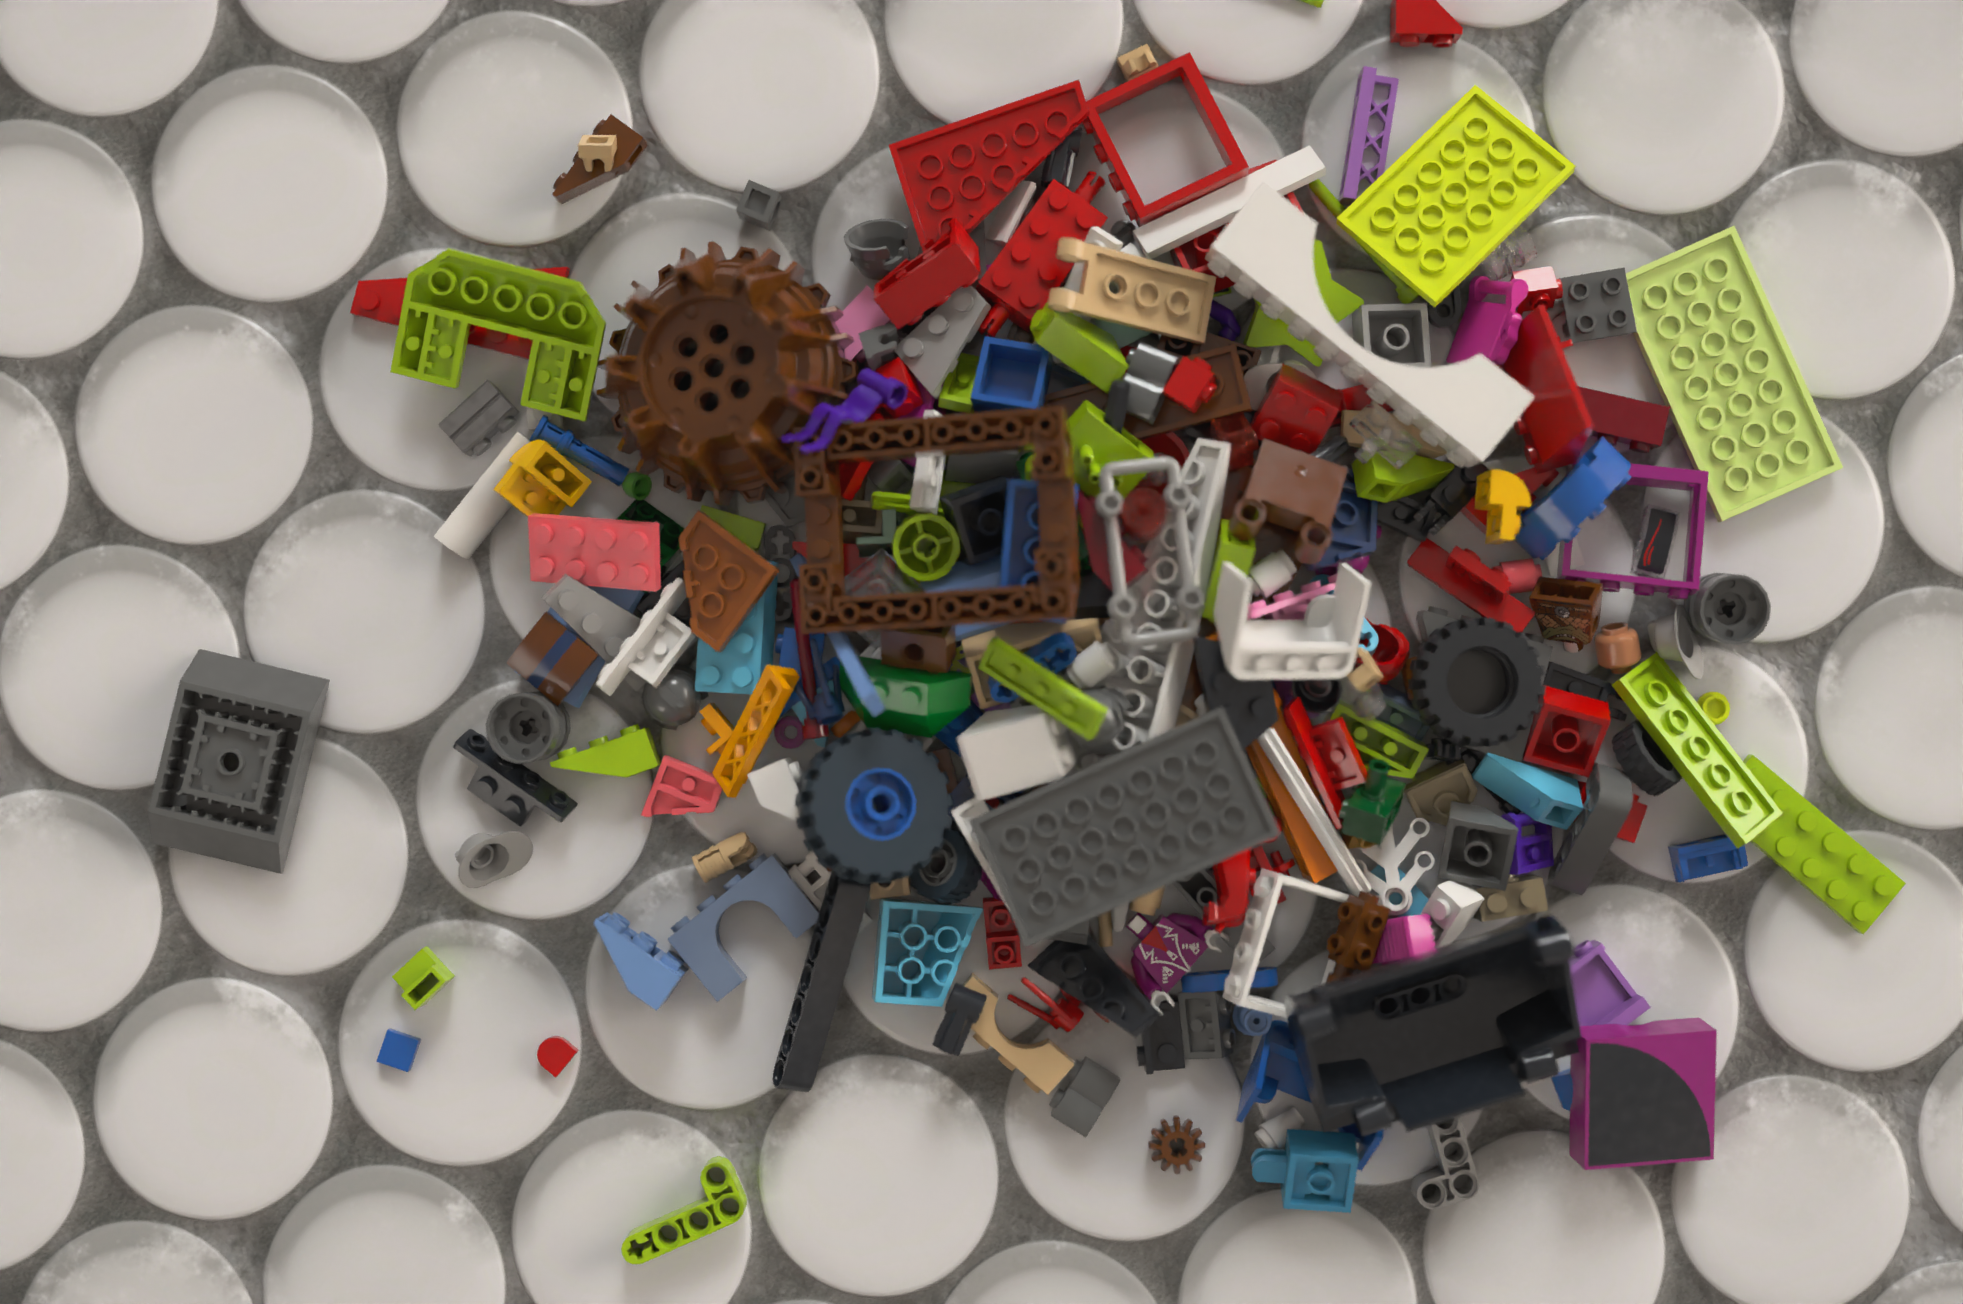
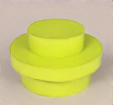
M1707 692L1697 700L1698 705L1714 725L1720 724L1727 719L1730 705L1727 698L1721 693Z

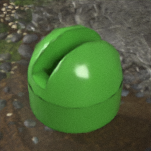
M632 472L626 475L622 482V488L629 497L643 500L651 492L652 481L648 475Z

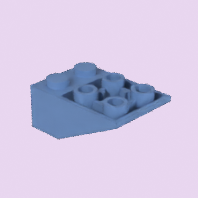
M608 912L594 921V925L628 991L657 1011L668 1000L688 971V968L683 965L685 961L673 951L668 950L665 953L656 947L657 940L643 931L638 934L629 928L630 922L616 912L612 915Z

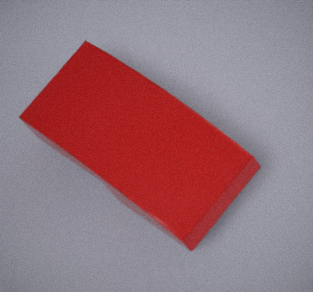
M994 897L983 898L989 970L1022 967L1019 931L1004 901H999Z

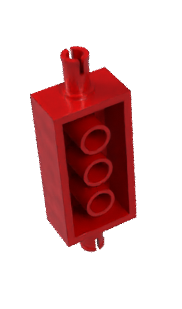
M1088 171L1075 192L1070 191L1053 179L980 279L976 290L991 306L977 330L981 335L991 324L992 326L987 331L986 337L995 338L1007 319L1028 333L1033 316L1038 310L1043 309L1048 302L1050 289L1060 288L1066 281L1075 263L1063 261L1056 257L1059 239L1073 238L1085 242L1090 228L1098 226L1102 229L1108 219L1106 215L1090 205L1101 188L1106 184L1105 180L1099 176L1093 186H1091L1097 175L1096 172Z

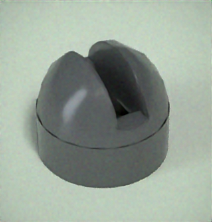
M1128 220L1117 221L1110 231V235L1118 239L1116 235L1126 226L1131 228L1120 239L1124 243L1122 248L1130 242L1133 244L1135 241L1133 230L1136 227Z

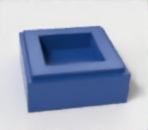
M391 1028L388 1029L376 1062L409 1072L421 1039Z

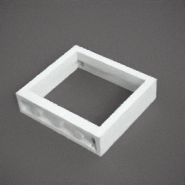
M1262 868L1260 876L1254 885L1253 899L1246 913L1240 941L1234 950V961L1230 974L1224 983L1222 998L1242 1007L1287 1018L1285 1003L1249 994L1281 887L1283 885L1342 903L1347 902L1349 893ZM1328 960L1321 984L1326 983L1329 972L1333 973L1336 962Z

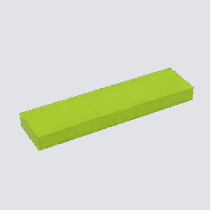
M995 637L990 640L978 666L980 670L1090 741L1095 738L1108 712L1107 708L1001 639Z

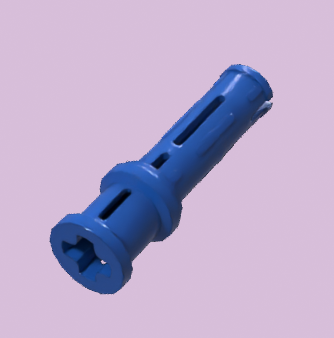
M543 415L529 440L530 442L543 440L562 456L578 462L580 465L620 487L630 468L582 443L574 437L573 431L570 429L565 431L549 422L547 416Z

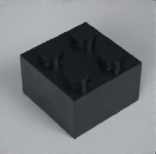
M997 476L939 497L945 519L954 527L959 537L960 553L958 561L972 565L1001 554L1007 477Z

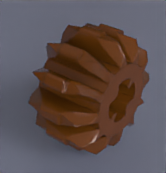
M1178 1115L1173 1116V1125L1171 1126L1168 1125L1165 1119L1160 1120L1164 1130L1160 1131L1157 1128H1152L1151 1134L1158 1140L1148 1141V1147L1156 1150L1151 1155L1153 1162L1162 1160L1160 1167L1163 1171L1168 1170L1171 1164H1173L1175 1174H1180V1165L1185 1164L1188 1171L1193 1170L1189 1160L1192 1158L1195 1161L1201 1162L1202 1156L1195 1150L1205 1148L1204 1141L1196 1140L1202 1135L1201 1129L1195 1128L1191 1130L1193 1122L1189 1118L1180 1126L1181 1122ZM1177 1138H1181L1184 1147L1181 1150L1176 1147V1151H1172L1171 1140L1174 1139L1177 1142Z

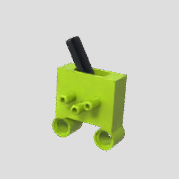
M1122 379L1111 381L1105 413L1086 399L1067 420L1073 444L1074 480L1078 488L1085 492L1083 494L1085 497L1091 493L1096 498L1101 493L1099 473L1106 464L1154 457L1152 449L1123 428L1131 385ZM1034 454L1025 462L1026 480H1032L1031 458H1034ZM1148 472L1113 476L1114 491L1118 492L1124 499ZM1077 502V518L1080 527L1083 529V524Z

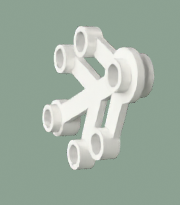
M1416 818L1410 823V830L1396 848L1392 826L1381 844L1382 850L1376 845L1370 848H1357L1385 869L1386 883L1369 872L1365 862L1355 859L1357 864H1361L1364 867L1363 874L1371 889L1379 894V903L1391 909L1390 915H1402L1410 909L1413 901L1411 889L1425 872L1432 870L1435 865L1434 856L1428 851H1421L1415 856V865L1400 881L1398 867L1417 842L1427 837L1430 833V825L1423 818ZM1421 822L1426 825V831L1423 834H1416L1413 827L1416 823ZM1423 855L1431 859V864L1426 868L1418 864V859ZM1392 893L1401 894L1402 902L1400 904L1393 905L1390 903L1389 897Z

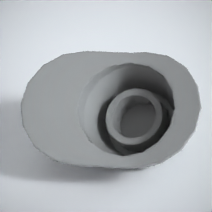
M1677 605L1675 613L1648 623L1647 630L1654 651L1662 659L1683 661L1690 675L1695 679H1701L1704 671L1701 649L1688 623L1685 609L1682 605Z
M516 831L496 836L486 833L472 835L462 844L460 850L455 853L456 860L460 864L458 867V877L465 886L479 888L512 875L529 862L533 854V844L527 835Z

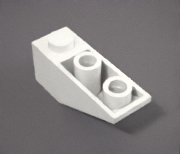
M1450 880L1437 885L1420 915L1429 914L1431 916L1429 921L1432 923L1433 941L1436 943L1435 949L1452 944L1471 922L1485 898L1468 883Z

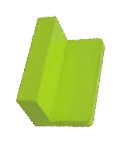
M705 505L701 506L700 511H703L754 551L759 552L766 523Z

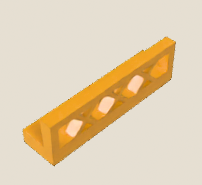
M766 665L712 772L727 797L736 798L742 785L746 783L748 779L747 774L751 773L800 678L795 669Z

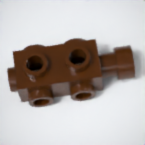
M1360 891L1359 896L1349 894L1347 902H1343L1338 909L1340 923L1336 934H1332L1327 942L1328 959L1336 962L1333 973L1329 972L1326 983L1353 975L1355 969L1365 971L1371 968L1391 910L1378 903L1380 897Z

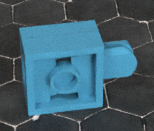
M1287 1129L1284 1150L1257 1148L1252 1153L1251 1166L1255 1181L1280 1183L1283 1209L1351 1213L1359 1160L1354 1133H1323V1131Z

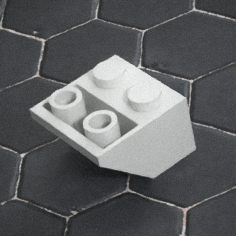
M788 757L747 774L760 806L794 820L800 817L799 807L795 806L796 794L800 793L801 789L799 781L803 774L799 761L793 762L791 757Z

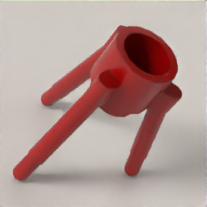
M1026 977L1021 978V982L1051 1008L1049 1011L1051 1015L1012 994L1007 996L1009 1001L1045 1020L1056 1030L1061 1027L1066 1033L1070 1032L1084 1015V1012L1078 1008L1080 1001L1060 989L1067 1000L1065 1001L1063 998H1060L1055 1002Z

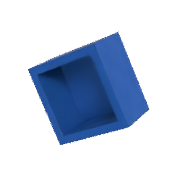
M985 336L970 398L974 413L1044 408L1054 364L1052 354L1037 344Z

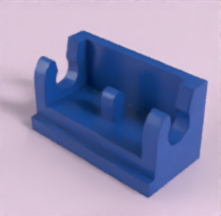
M1726 834L1668 846L1675 881L1678 883L1726 871L1743 869V867L1748 866L1745 845L1737 849Z

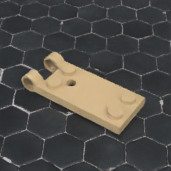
M1073 238L1059 239L1056 257L1067 262L1084 263L1079 293L1061 288L1050 289L1047 305L1049 309L1059 312H1072L1196 344L1205 343L1216 281L1215 276L1085 243ZM1111 281L1116 282L1119 286L1117 294L1109 290V283Z

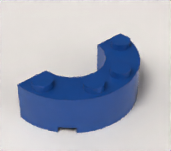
M1602 436L1577 460L1572 469L1544 497L1519 514L1521 517L1520 531L1518 535H1514V541L1533 559L1539 557L1541 560H1544L1556 548L1555 545L1561 540L1566 544L1569 543L1581 531L1578 526L1587 517L1593 520L1606 508L1607 505L1603 501L1614 489L1616 491L1619 490L1632 477L1628 473L1631 464Z

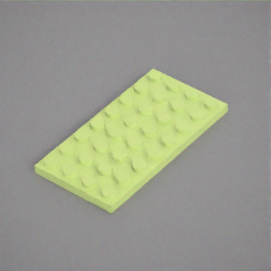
M1735 226L1626 273L1637 332L1633 334L1665 406L1670 407V417L1694 470L1709 471L1707 499L1718 522L1729 519L1843 468Z

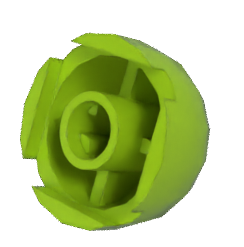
M916 513L904 519L896 528L892 539V555L898 567L908 576L920 581L936 580L948 574L960 553L959 537L954 527L942 516L933 513Z

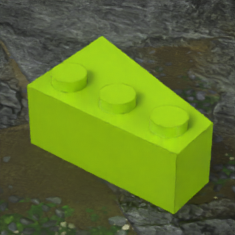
M1342 700L1339 701L1333 712L1326 714L1322 723L1343 717L1367 771L1368 763L1371 760L1380 759L1390 765L1388 775L1413 779L1429 750L1424 742Z

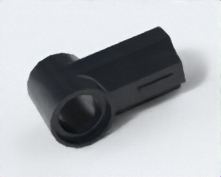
M1077 127L1046 157L1041 177V186L1047 188L1052 180L1055 179L1069 189L1074 159L1078 156L1082 127Z
M955 983L944 1009L946 1013L939 1025L932 1045L945 1053L959 1056L973 1023L976 1024L982 1012L987 996Z

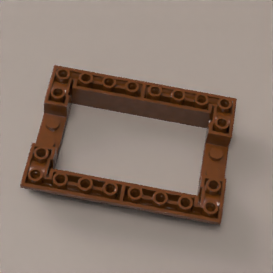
M1063 406L839 424L831 442L824 449L807 453L800 451V448L804 445L815 443L821 436L825 425H820L815 434L809 439L794 441L796 496L805 499L807 564L799 565L802 634L1074 619L1079 590L1073 444ZM794 427L793 434L801 432L805 427ZM1034 449V458H1031V479L1038 482L1041 549L1035 550V569L1039 572L1040 586L1030 585L845 597L840 464Z

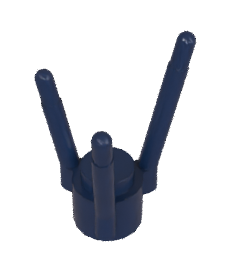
M811 639L810 644L822 692L814 696L815 702L812 704L798 682L794 691L805 706L809 719L814 720L817 718L819 725H828L844 717L845 707L842 701L839 681V666L836 664L832 666L833 694V691L829 689L816 639Z

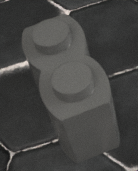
M1140 342L1137 349L1132 348L1126 358L1129 367L1123 380L1131 385L1126 414L1153 424L1165 399L1162 390L1180 361L1178 357Z
M1085 1056L1082 1062L1078 1060L1074 1062V1066L1066 1076L1071 1079L1064 1091L1060 1088L1056 1091L1049 1106L1053 1108L1051 1111L1053 1118L1086 1138L1121 1080L1120 1077Z

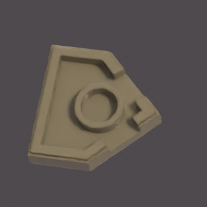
M1463 758L1449 765L1443 761L1415 774L1416 780L1406 784L1404 790L1416 818H1423L1428 822L1432 821L1447 826L1451 801L1471 804L1478 792Z

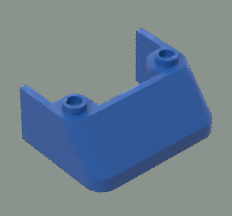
M1273 1020L1269 1030L1262 1035L1243 1083L1236 1121L1243 1122L1254 1102L1262 1104L1271 1102L1277 1090L1312 1103L1297 1060L1288 1022ZM1355 1123L1337 1128L1339 1132L1355 1134V1140L1359 1143L1357 1169L1362 1171L1383 1140L1384 1130L1361 1137Z

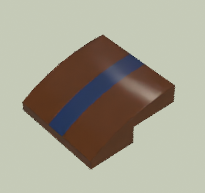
M545 612L519 644L506 664L555 705L559 706L579 683V679L599 657V654L553 615Z

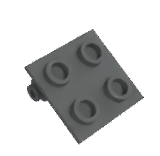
M1624 267L1559 278L1563 287L1562 301L1567 322L1563 324L1562 330L1564 337L1569 336L1572 339V343L1637 332Z

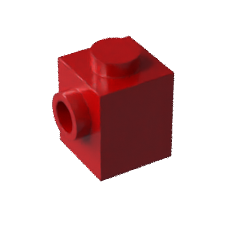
M1184 356L1162 392L1166 398L1195 414L1201 403H1208L1216 391L1217 386L1214 384L1216 378L1210 372L1213 367L1198 357L1191 361Z

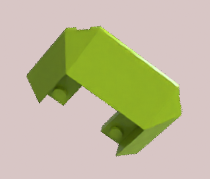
M450 248L408 273L391 373L454 389L458 388L470 326L472 324L533 340L520 403L521 406L584 422L587 421L607 323L580 281Z

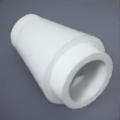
M1292 1107L1289 1111H1285L1260 1124V1129L1254 1134L1263 1148L1283 1149L1285 1147L1287 1129L1300 1130L1301 1126L1305 1124V1120Z

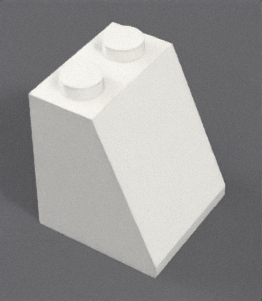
M1035 705L985 712L957 738L976 800L982 801L1062 779L1076 765L1075 751L1069 743L1065 730L1066 725Z

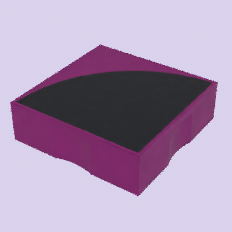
M1699 1017L1658 1020L1641 1025L1604 1024L1580 1026L1581 1037L1577 1038L1579 1052L1570 1055L1573 1099L1570 1108L1569 1155L1584 1170L1714 1160L1717 1030Z

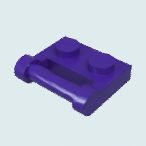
M1507 813L1500 816L1518 827L1509 874L1520 875L1554 866L1551 825L1538 822L1525 813L1518 815ZM1535 826L1534 834L1521 835V827Z

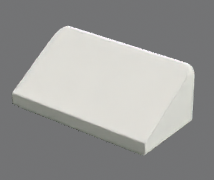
M1022 181L1003 200L986 235L988 241L1004 248L1020 226L1036 193V183Z

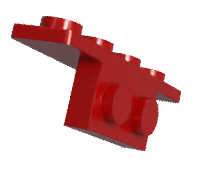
M1426 538V541L1421 542L1407 560V565L1480 616L1493 618L1497 622L1511 624L1516 632H1523L1535 615V611L1509 594L1512 583L1508 581V576L1500 569L1495 567L1489 568L1480 562V557L1468 548L1463 550L1456 545L1449 553Z
M1300 697L1293 698L1283 709L1284 722L1295 736L1298 743V753L1309 767L1312 784L1323 798L1327 816L1330 820H1333L1337 830L1342 829L1344 819L1339 818L1345 797L1341 789L1366 782L1367 770L1343 717L1312 726Z

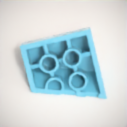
M881 898L879 902L872 999L874 1002L942 1007L958 970L957 967L972 937L973 929L983 911V907L954 903L945 905L934 901Z

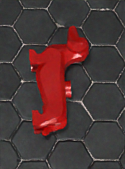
M1265 798V801L1270 809L1268 798ZM1272 814L1281 834V820L1279 817ZM1280 835L1261 844L1275 842L1280 837ZM1252 848L1212 865L1219 897L1216 902H1208V906H1203L1202 925H1214L1216 933L1220 934L1224 928L1238 927L1245 920L1249 889H1254L1256 882V870L1250 868V852Z

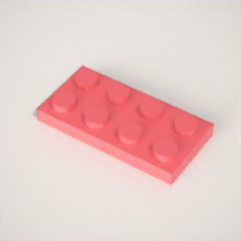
M533 513L528 516L531 581L557 583L567 574L585 586L653 592L661 589L659 523Z

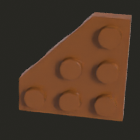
M698 510L679 536L680 551H683L685 571L683 573L686 595L690 601L691 632L717 652H723L780 570L703 511Z

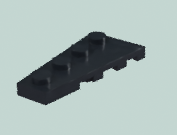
M1089 934L1087 945L1054 940L1027 965L1032 971L1135 1038L1161 1015Z

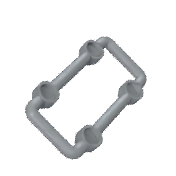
M1166 456L1108 463L1102 467L1099 473L1101 493L1096 497L1094 507L1097 514L1104 518L1113 588V597L1108 601L1107 611L1110 617L1117 621L1119 638L1128 647H1144L1192 640L1199 632L1198 610L1202 608L1205 597L1202 590L1195 586L1185 511V507L1191 501L1192 494L1190 488L1182 483L1179 464L1171 457ZM1166 470L1168 486L1162 493V501L1168 509L1172 510L1181 588L1175 595V604L1180 611L1185 613L1186 627L1133 634L1130 618L1134 616L1137 605L1134 598L1127 594L1117 517L1123 509L1124 501L1122 496L1114 491L1113 476Z

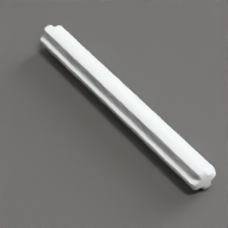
M1268 728L1257 738V741L1354 896H1359L1360 891L1370 893V884L1273 728Z

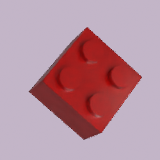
M1283 363L1253 415L1248 434L1261 441L1267 439L1310 455L1317 449L1338 414L1343 393Z
M1546 686L1545 695H1540L1538 703L1542 707L1538 714H1534L1523 760L1589 778L1611 722L1608 702Z

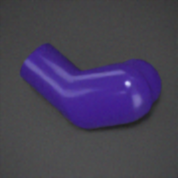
M1212 299L1209 317L1217 320L1223 327L1219 331L1218 336L1235 341V338L1241 334V327L1232 310Z

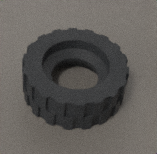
M1635 720L1613 736L1611 742L1613 744L1612 749L1618 763H1620L1630 780L1648 795L1658 796L1682 779L1680 773L1640 721Z

